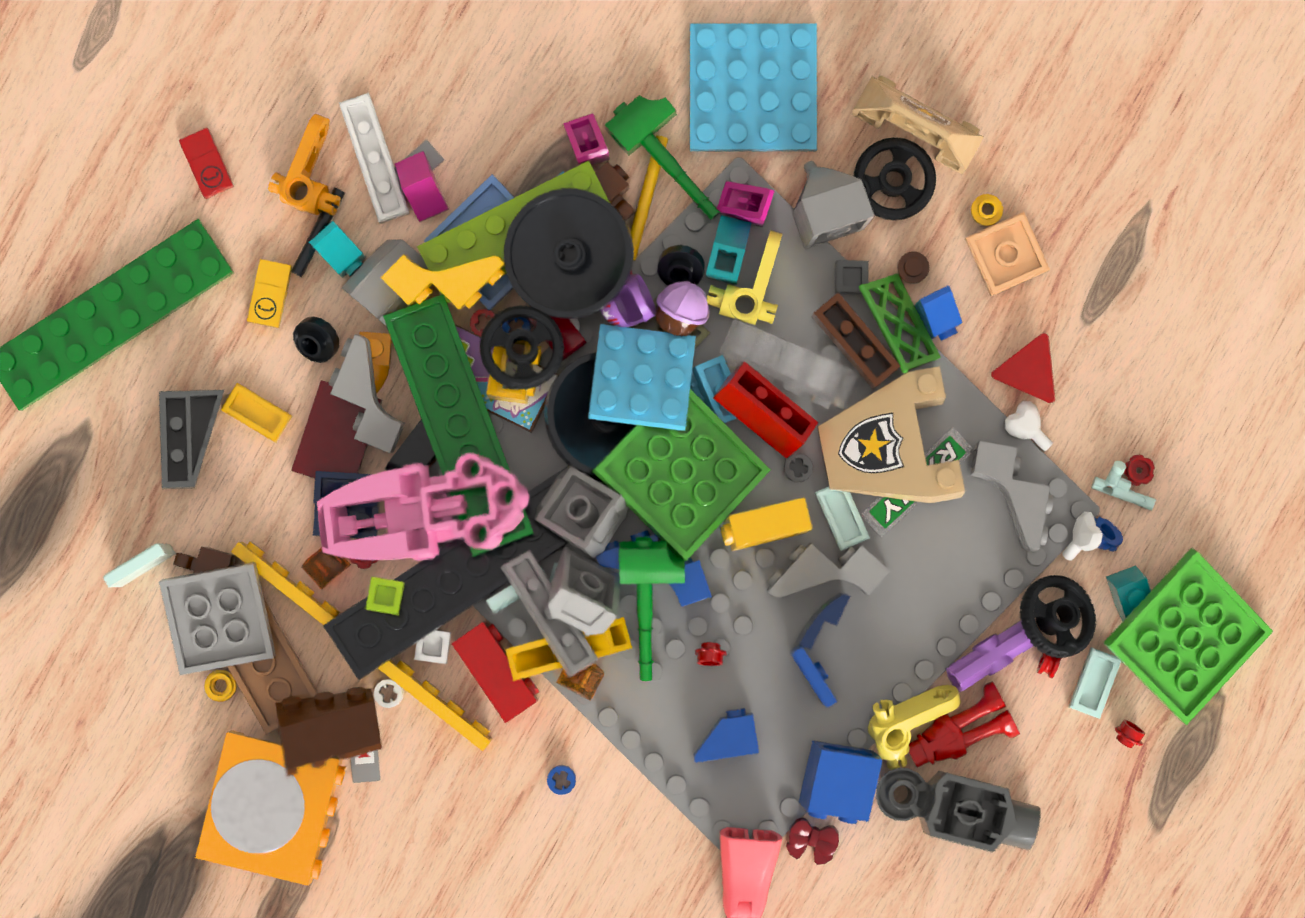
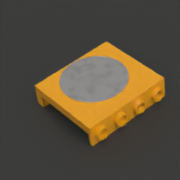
M233 730L228 731L195 858L308 886L311 884L313 878L318 879L321 872L323 860H319L318 856L320 848H326L331 829L326 828L328 816H334L337 808L338 798L333 796L336 784L342 785L345 776L346 766L341 765L343 759L332 757L325 762L326 766L315 769L312 767V764L304 765L297 768L298 774L287 777L281 744L246 736L244 733Z

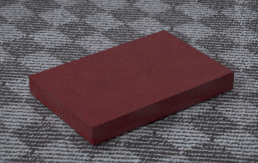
M321 380L291 471L315 478V471L359 473L368 444L354 439L357 431L352 430L359 412L365 413L366 408L332 395L333 387L329 386V382Z

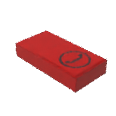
M208 127L178 140L204 199L234 187Z

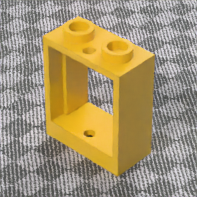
M805 497L730 515L724 520L725 524L723 527H720L724 545H730L731 551L805 534L812 530Z

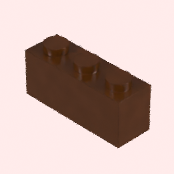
M839 292L813 313L812 318L872 389L876 388L901 367Z

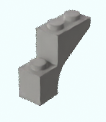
M355 334L353 340L348 338L341 353V356L345 357L341 369L335 368L329 382V386L333 387L331 394L366 408L365 413L359 412L352 430L357 431L354 439L385 452L393 453L405 422L392 417L380 405L376 395L370 341L366 337Z
M979 441L975 444L970 476L985 479L999 488L1005 497L1022 547L1032 552L1040 550L1041 545L1045 546L1048 537V527L1044 526L1045 516L1051 513L1054 496L1049 495L1050 486L1012 479L1013 475H1018L1021 457L1016 456V447Z
M809 543L806 548L800 544L789 557L792 561L785 571L779 568L767 581L771 585L767 592L773 597L782 598L832 580H842L855 585L866 595H870L890 573V570L862 545H859L856 549L852 546L849 547L840 557L839 561L842 565L838 568L812 543Z

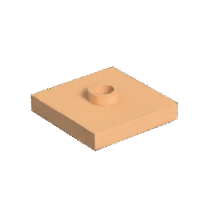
M1024 212L965 238L990 296L1050 270Z

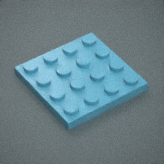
M690 23V151H817V24Z

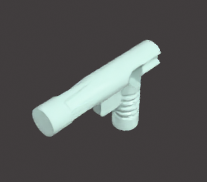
M1115 461L1106 480L1095 477L1091 486L1092 489L1152 511L1156 499L1130 490L1132 482L1121 478L1126 469L1124 462Z

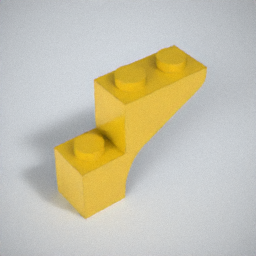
M402 255L381 279L408 305H412L415 301L420 305L433 292L429 287L434 284L458 309H462L465 305L471 309L483 296L479 291L487 283L493 286L506 272L502 269L505 266L504 260L498 256H490L442 271H430L416 264L407 255Z
M624 617L615 619L608 629L601 634L586 636L585 632L581 631L597 658L632 648ZM545 638L505 649L513 680L562 668Z

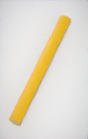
M656 136V138L666 148L668 138L663 136ZM652 156L649 160L630 231L634 247L633 261H636L661 168Z

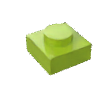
M371 577L366 610L399 615L404 582Z

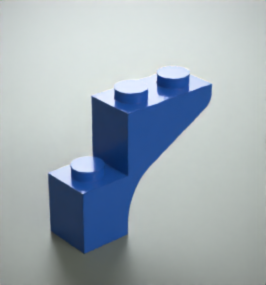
M648 530L630 536L631 541H636L638 537H650L652 541H659L657 535L650 536ZM618 540L608 543L605 551L596 556L597 562L601 566L619 569ZM690 556L685 561V583H668L675 591L681 607L712 597L700 560L693 562Z

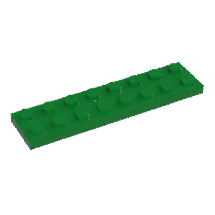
M196 219L1 346L0 382L17 409L23 411L232 275L234 271L201 220Z
M444 294L425 300L420 305L417 303L384 315L383 318L442 475H445L446 472L455 471L458 459L465 454L485 456L493 464L511 473ZM475 462L471 468L473 477L479 472L478 462ZM487 486L449 493L450 497L464 495L465 501L468 503L466 514L458 515L459 521L490 514ZM509 489L505 495L507 504H510L514 498L512 489ZM525 508L522 510L525 516L513 531L503 534L502 541L496 548L534 534ZM485 526L479 532V538L482 542L487 537ZM469 546L473 557L492 550Z

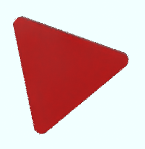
M1040 334L992 371V378L1047 403L1055 402L1048 334Z

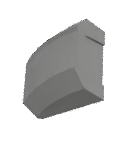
M387 240L342 287L343 290L385 326L384 315L412 305H408L381 277L402 255H407L416 264L428 270L422 256L403 240Z
M568 466L557 476L538 504L534 519L594 558L605 551V547L623 520L626 519L628 507L621 495L576 468Z
M564 547L555 570L549 594L548 607L552 619L557 618L585 632L586 636L604 633L618 616L620 575Z

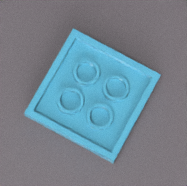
M600 324L588 419L685 431L696 336H677L668 332Z

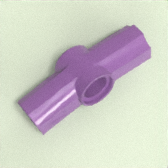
M1022 620L997 635L995 633L972 648V652L945 669L950 682L959 692L966 690L985 676L993 675L1013 662V658L1033 647L1030 639L1024 633L1025 630L1021 624Z

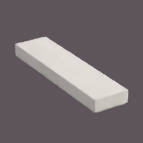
M366 93L340 102L339 105L378 222L383 223L410 214L370 94Z

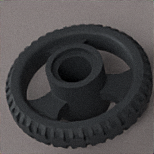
M886 138L875 142L862 153L854 170V177L861 179L874 215L887 220L907 219L919 213L931 200L936 186V171L930 156L918 144L904 138ZM886 150L892 152L893 161L887 163L882 168L879 176L871 177L865 174L869 162L877 154ZM913 156L921 164L925 175L924 188L921 190L914 188L910 184L912 172L908 165H906V162ZM892 171L900 173L903 177V184L897 187L891 186L887 182L886 175ZM881 190L882 193L890 197L901 195L906 205L904 208L891 209L878 204L871 197L875 192Z
M513 306L498 312L489 320L481 335L480 356L482 363L490 376L506 387L531 389L540 386L556 373L563 359L564 341L558 325L545 312L542 313V310L538 311L537 308L531 306ZM514 318H529L537 321L533 331L521 328L508 334L501 326L503 323ZM524 340L531 345V349L527 354L520 355L514 352L513 345L517 341ZM544 341H552L553 352L551 359L542 371L536 373L532 369L531 363L534 362L538 355V344ZM496 346L506 348L508 359L517 365V370L513 376L506 374L496 365L491 354V348Z
M1061 575L1043 577L1031 584L1022 597L1020 619H1022L1021 624L1025 630L1024 633L1034 647H1037L1039 651L1048 656L1066 658L1076 655L1089 645L1094 636L1096 614L1094 613V605L1091 604L1092 600L1086 594L1083 587L1070 578ZM1049 587L1064 590L1063 598L1047 604L1043 603L1038 595L1042 590ZM1081 612L1082 628L1079 637L1075 639L1070 629L1076 627L1079 623ZM1040 630L1047 635H1056V644L1047 640Z

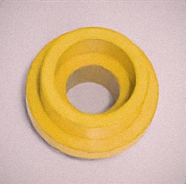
M991 194L980 195L971 206L973 219L982 226L996 224L1003 214L1001 201ZM984 204L992 206L993 213L991 215H985L982 212Z
M215 670L207 676L204 689L210 699L223 702L233 697L237 689V683L229 671ZM219 679L224 680L227 685L223 692L218 691L216 688V682Z

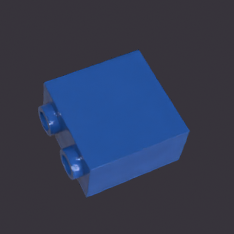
M812 740L799 803L808 812V815L814 818L826 819L827 815L836 816L840 821L849 824H857L858 820L869 822L883 760L873 750Z

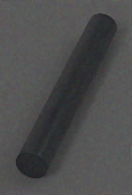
M334 187L331 194L340 196L342 201L345 192ZM330 204V205L334 206V208H336V209H338V207H339V206H337V205ZM322 211L291 270L292 273L300 277L304 275L316 251L309 242L330 224L333 216L329 215V213Z

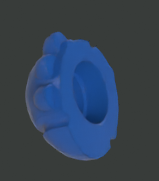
M1100 516L1098 518L1094 517L1096 526L1100 528L1103 534L1098 549L1116 551L1117 547L1123 542L1121 532L1109 520L1103 519Z

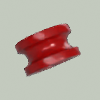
M480 309L473 313L470 318V327L475 334L482 335L483 329L481 328L478 331L476 325L480 323V316L485 315L486 319L489 316L493 318L495 314L491 310Z
M1042 653L1037 673L1042 674L1046 672L1048 677L1053 679L1060 665L1061 658L1051 657Z

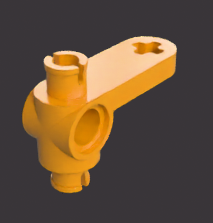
M314 114L309 120L287 176L275 172L271 179L279 184L269 182L268 190L269 192L279 194L282 203L293 206L300 211H306L316 216L323 211L334 216L338 209L330 204L339 206L341 197L330 194L327 185L309 179L330 125L329 118L319 114ZM302 186H307V195L301 200H296L297 190Z

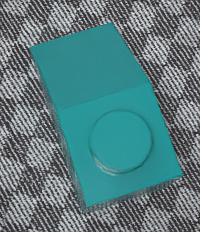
M334 221L309 242L342 278L346 274L351 277L362 266V260L366 257Z

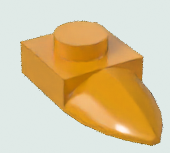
M360 331L359 335L366 337L370 341L377 394L388 377L392 339L388 333Z

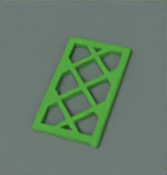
M898 273L859 285V289L888 346L901 366L902 373L941 358ZM893 283L900 298L888 291L889 284ZM870 290L880 295L879 305L875 303L869 292ZM887 300L898 306L897 317L885 310ZM905 311L908 312L915 328L904 321ZM884 318L895 324L894 335L888 329ZM902 329L913 335L912 346L901 340ZM920 340L924 343L929 353L928 356L919 351ZM899 348L911 354L909 363L905 362Z

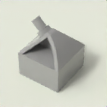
M813 161L807 162L804 165L807 181L792 213L804 249L864 230L873 219L874 213L862 180L834 169L817 167Z

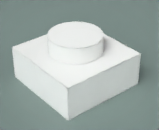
M435 630L417 642L414 660L447 664L451 632Z

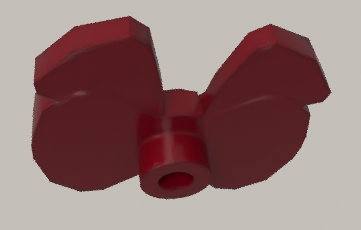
M802 817L796 819L791 825L789 842H787L786 847L789 854L795 859H799L808 845L814 847V862L817 865L826 864L833 859V854L839 844V833L833 825L819 829L816 826H811L809 821Z

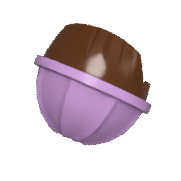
M688 281L673 283L657 296L656 321L663 330L673 335L688 336L699 325L705 324L710 316L706 294L696 284Z

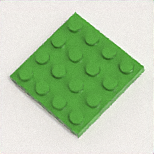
M691 389L685 431L635 425L592 470L609 489L621 495L625 499L627 507L662 541H667L669 548L685 561L689 559L770 471L761 459Z
M1191 548L1103 643L1181 722L1187 725L1273 633V630L1200 553Z

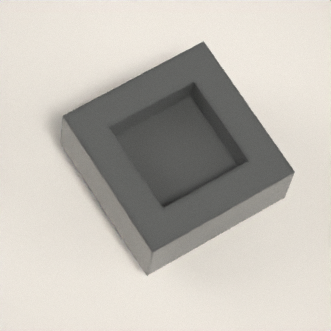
M836 260L835 294L838 292L840 294H862L859 285L868 283L869 261Z

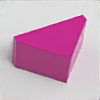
M593 113L563 123L578 166L587 161H590L593 166L610 160L607 146Z
M424 151L395 163L402 190L419 222L449 210Z
M726 181L717 209L721 214L763 227L774 190Z

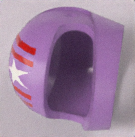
M638 273L631 274L618 297L607 307L600 310L608 323L618 327H631L641 322H647L656 315L652 296Z

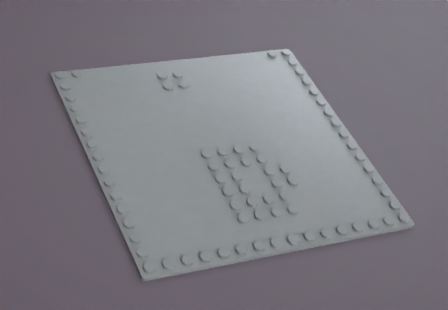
M738 157L708 185L703 193L706 197H709V200L717 208L726 181L774 189L744 159ZM775 190L763 227L751 224L737 285H734L740 288L753 289L770 230L782 233L763 298L765 302L778 304L775 314L767 312L775 315L773 324L758 319L756 325L741 323L732 318L719 315L720 308L708 305L710 316L706 323L702 325L710 334L694 350L693 367L723 355L730 373H732L745 361L819 422L804 445L793 453L804 454L813 463L811 476L803 482H793L788 479L784 473V464L787 459L739 419L726 423L770 469L768 474L729 516L805 497L812 530L805 534L731 551L730 545L725 546L722 539L720 527H723L725 524L723 521L691 555L693 562L700 560L712 597L681 607L675 591L668 583H654L652 618V660L654 662L652 663L651 681H641L639 676L636 584H620L618 616L616 618L624 617L632 648L599 657L595 663L589 666L602 673L589 699L560 684L566 674L563 667L541 673L719 850L720 831L727 827L748 829L749 839H752V832L756 829L775 831L783 837L790 830L794 821L802 818L807 813L799 803V797L812 740L868 750L875 743V740L868 733V724L875 715L873 705L877 702L880 709H882L881 700H890L893 702V705H897L924 693L946 671L945 669L953 664L1071 543L1076 519L1084 511L1091 512L1094 517L1100 513L1099 506L1030 439L1023 440L1009 435L1005 429V419L1007 416L938 350L941 358L911 369L908 372L940 366L946 395L943 405L917 409L916 414L925 458L949 436L966 452L959 459L965 493L962 498L935 503L915 501L887 528H884L870 514V510L884 497L851 493L870 537L852 547L856 549L859 545H862L889 569L890 573L870 595H866L855 585L842 580H832L782 598L773 597L768 593L767 590L771 585L767 581L779 568L785 571L792 563L789 557L800 544L806 548L809 543H812L838 568L842 565L839 559L847 549L839 550L815 495V492L829 486L818 426L905 374L902 373L899 367L876 388L872 389L812 318L813 313L835 295L836 260L846 259L829 242L804 249L792 215L794 208ZM693 201L636 258V261H633L632 274L638 273L642 277L653 300L667 287L657 273L659 257L664 250L675 245L689 246L702 255L705 262L704 275L696 286L705 292L706 297L707 295L716 297L708 294L710 285L726 290L727 284L730 283L706 278V271L721 215L730 216L719 213L713 220H710L700 208H697V204ZM870 290L869 292L875 303L879 305L880 295ZM840 294L894 357L863 295ZM746 297L739 298L735 303L736 309L743 314L750 313L754 309L753 302ZM887 300L885 310L897 317L898 310ZM601 311L586 317L577 318L580 323L579 332L587 343L561 362L556 371L557 374L578 358L597 352L600 324L611 325L604 319ZM904 317V321H905L906 323H908L909 325L913 326V325ZM884 318L888 329L894 335L895 324ZM902 329L901 340L912 346L913 335ZM920 340L919 351L928 356L929 353L924 343ZM550 346L541 354L539 365L544 368L552 356L553 350ZM899 348L905 362L909 363L911 354ZM544 410L532 433L489 413L511 474L525 486L528 492L568 466L557 454L549 440L545 426ZM979 441L1016 447V456L1021 457L1018 475H1013L1012 479L1050 486L1049 495L1054 496L1051 513L1045 516L1044 526L1048 527V537L1045 546L1041 545L1040 550L1032 552L1022 547L1005 497L999 488L985 479L970 476L975 444ZM794 459L796 463L793 464L791 462L789 469L795 472L794 476L802 477L801 473L804 472L806 474L807 466L802 465L801 459ZM437 460L429 467L430 477L442 476ZM628 508L626 519L623 520L609 543L617 540L618 543L630 542L631 535L646 530L649 531L650 536L654 535V533ZM458 515L453 516V520H459ZM455 539L438 543V549L440 550ZM571 543L563 546L538 563L549 580L554 563L558 564L564 547L599 564L596 557H591ZM605 567L620 575L619 569ZM510 582L473 605L491 624L493 623L497 627L499 632L514 647L544 638L520 599L497 613H493L486 600L511 585ZM838 593H845L850 598L837 626L824 621L812 649L803 647L813 664L819 661L829 676L824 681L838 702L828 708L822 704L792 658L790 650L799 645L795 642L813 614ZM713 642L720 644V649L725 650L727 655L723 656V665L703 666L697 663L698 656L695 654V650L701 648L702 643ZM745 708L746 714H753L759 753L695 763L693 754L717 721L722 717H727L726 711Z

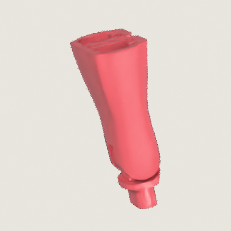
M727 827L720 831L723 907L726 918H761L767 903L768 892L781 847L782 836L771 830L756 829L752 832V839H749L748 829Z

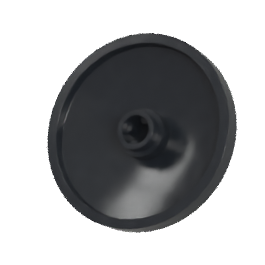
M556 189L532 199L513 219L504 244L505 269L514 290L531 307L537 308L538 311L542 310V313L545 312L547 315L557 318L575 319L586 317L607 307L624 289L633 266V241L630 230L621 214L602 197L581 189Z
M595 352L578 358L564 368L555 378L547 394L544 418L549 440L561 459L587 476L599 479L592 470L629 433L635 424L588 419L597 353Z

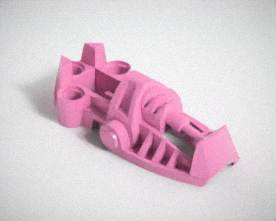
M462 455L456 463L455 471L446 472L445 475L430 477L429 467L424 466L423 463L404 465L403 468L380 472L351 482L317 501L322 552L360 560L414 558L415 561L435 558V555L439 554L438 543L463 537L471 547L493 549L501 543L503 534L513 531L525 516L522 510L528 504L529 493L513 474L493 464L489 458L481 455ZM475 462H478L479 472L473 477L471 468ZM487 486L490 514L471 517L470 520L464 521L453 520V516L466 514L468 503L465 501L464 495L447 497L446 493ZM509 489H512L514 498L510 504H507L505 495ZM384 501L385 513L374 514V518L357 520L356 515L348 516L345 506ZM485 526L487 537L482 542L479 538V532ZM375 527L377 530L386 528L388 530V534L356 540L350 539V536L357 535L358 530L361 528Z

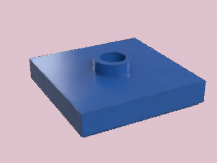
M801 645L791 649L790 654L822 704L829 708L838 702L824 681L829 676L820 662L817 661L813 664Z

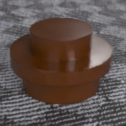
M908 252L900 258L897 271L902 280L907 283L916 284L927 277L929 262L919 252Z

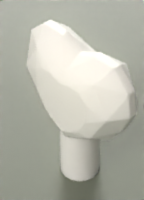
M1022 401L1017 406L1016 413L1009 415L1005 419V429L1009 435L1023 440L1032 439L1043 451H1046L1053 444L1040 430V413L1037 406L1031 401Z
M1084 511L1076 519L1073 528V540L1062 552L1065 559L1072 561L1081 550L1091 551L1100 545L1103 534L1100 528L1096 526L1091 512Z

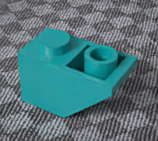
M721 215L706 271V278L737 285L751 222Z
M1136 565L1106 576L1114 604L1123 622L1151 592L1147 577Z

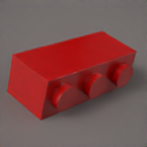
M745 361L727 377L713 397L714 400L786 459L804 445L819 423Z
M484 621L451 644L503 721L507 723L538 702L536 694L540 691L530 677L513 680L506 651L500 644V641L504 638L493 623L488 626Z

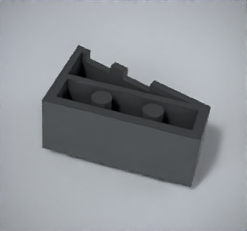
M224 390L159 391L162 489L195 488Z

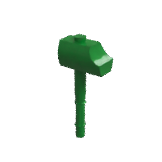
M640 95L628 105L625 102L621 103L613 111L616 116L604 125L606 131L628 156L642 145L663 170L675 180L674 182H677L697 204V208H700L710 220H713L720 211L654 136L656 132L677 115L676 109L666 98L649 100Z
M638 537L636 541L619 542L620 584H636L639 676L641 681H651L652 663L654 662L652 660L653 584L685 583V560L670 550L667 541H652L650 537Z

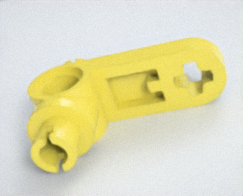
M770 230L753 289L727 284L725 290L710 285L708 294L716 297L707 295L708 305L720 308L719 315L756 325L757 319L773 324L775 315L767 312L775 314L778 304L765 302L763 298L782 233ZM739 298H749L753 302L754 309L747 314L740 313L735 306Z
M952 685L937 686L897 705H893V702L890 700H881L882 709H880L879 704L876 702L873 705L875 715L868 724V733L875 740L879 757L887 761L886 764L890 770L900 768L899 760L904 768L907 765L905 755L910 750V730L957 709L961 704L958 689Z

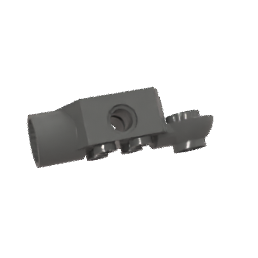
M896 768L888 771L880 779L876 788L878 806L887 817L896 821H907L919 817L923 832L931 837L994 852L1000 844L1030 850L1038 833L1041 817L1040 807L1012 800L1009 789L943 771H938L928 782H925L919 773L909 768ZM905 785L908 790L907 798L902 802H896L894 799L895 789L898 786Z

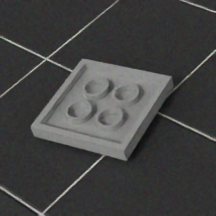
M256 562L159 581L180 675L260 661L276 656Z

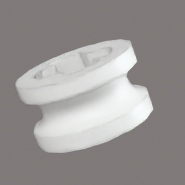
M392 679L382 680L374 689V698L382 707H395L403 699V688ZM387 684L393 685V691L397 693L396 700L391 698L390 702L384 701L385 695L380 693L381 688H388Z

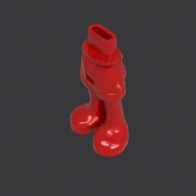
M993 681L984 686V696L974 706L952 717L945 714L934 719L933 724L921 735L920 733L916 735L918 739L909 743V754L917 768L928 762L934 765L935 762L950 758L957 760L967 754L966 748L996 734H1005L1009 738H1015L1020 735L1008 710L976 728L966 732L962 731V728L972 722L1006 707Z

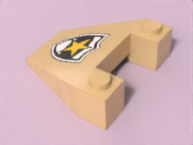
M871 76L853 109L852 115L877 129H880L884 120L897 125L939 148L940 151L935 160L963 175L984 136L978 134L980 130L965 121L960 124L895 88L896 84L886 77L879 76L877 79Z
M940 366L907 372L818 426L830 490L924 503L962 498L965 493V487L959 460L927 466L916 414L917 409L943 405L946 395Z

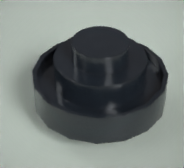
M675 245L667 248L660 255L657 273L667 286L683 281L697 285L703 278L705 262L697 250L685 245Z
M314 316L307 317L295 327L293 341L296 348L310 361L317 363L327 362L337 353L339 337L336 330L327 321Z

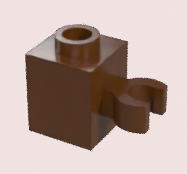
M607 161L595 173L610 204L627 221L635 213L633 207L622 197L629 190V184L626 181L630 177L618 164L613 167Z
M201 546L198 558L183 553H176L173 565L193 570V573L234 566L237 556Z

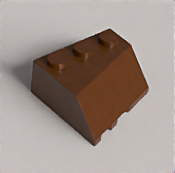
M354 687L344 693L321 692L311 698L288 697L282 700V702L275 703L287 777L298 774L297 768L304 765L312 764V767L315 769L326 766L325 762L335 756L341 759H349L382 749L375 701L371 689Z

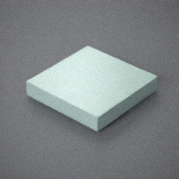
M156 543L105 574L103 579L108 587H122L176 553L170 544Z

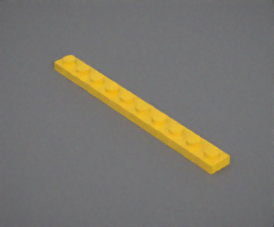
M249 541L248 544L238 542L231 552L245 564L256 562L259 575L322 625H325L340 613L328 601L325 600L321 604L312 597L315 591L304 582L299 581L296 584L287 576L290 571L277 561L271 564L262 556L265 552L252 541ZM391 659L378 668L481 751H484L493 740L488 736L490 730L476 719L473 723L462 716L465 713L462 707L451 699L448 703L437 696L440 690L427 680L421 683L412 675L415 671L402 660L396 663Z

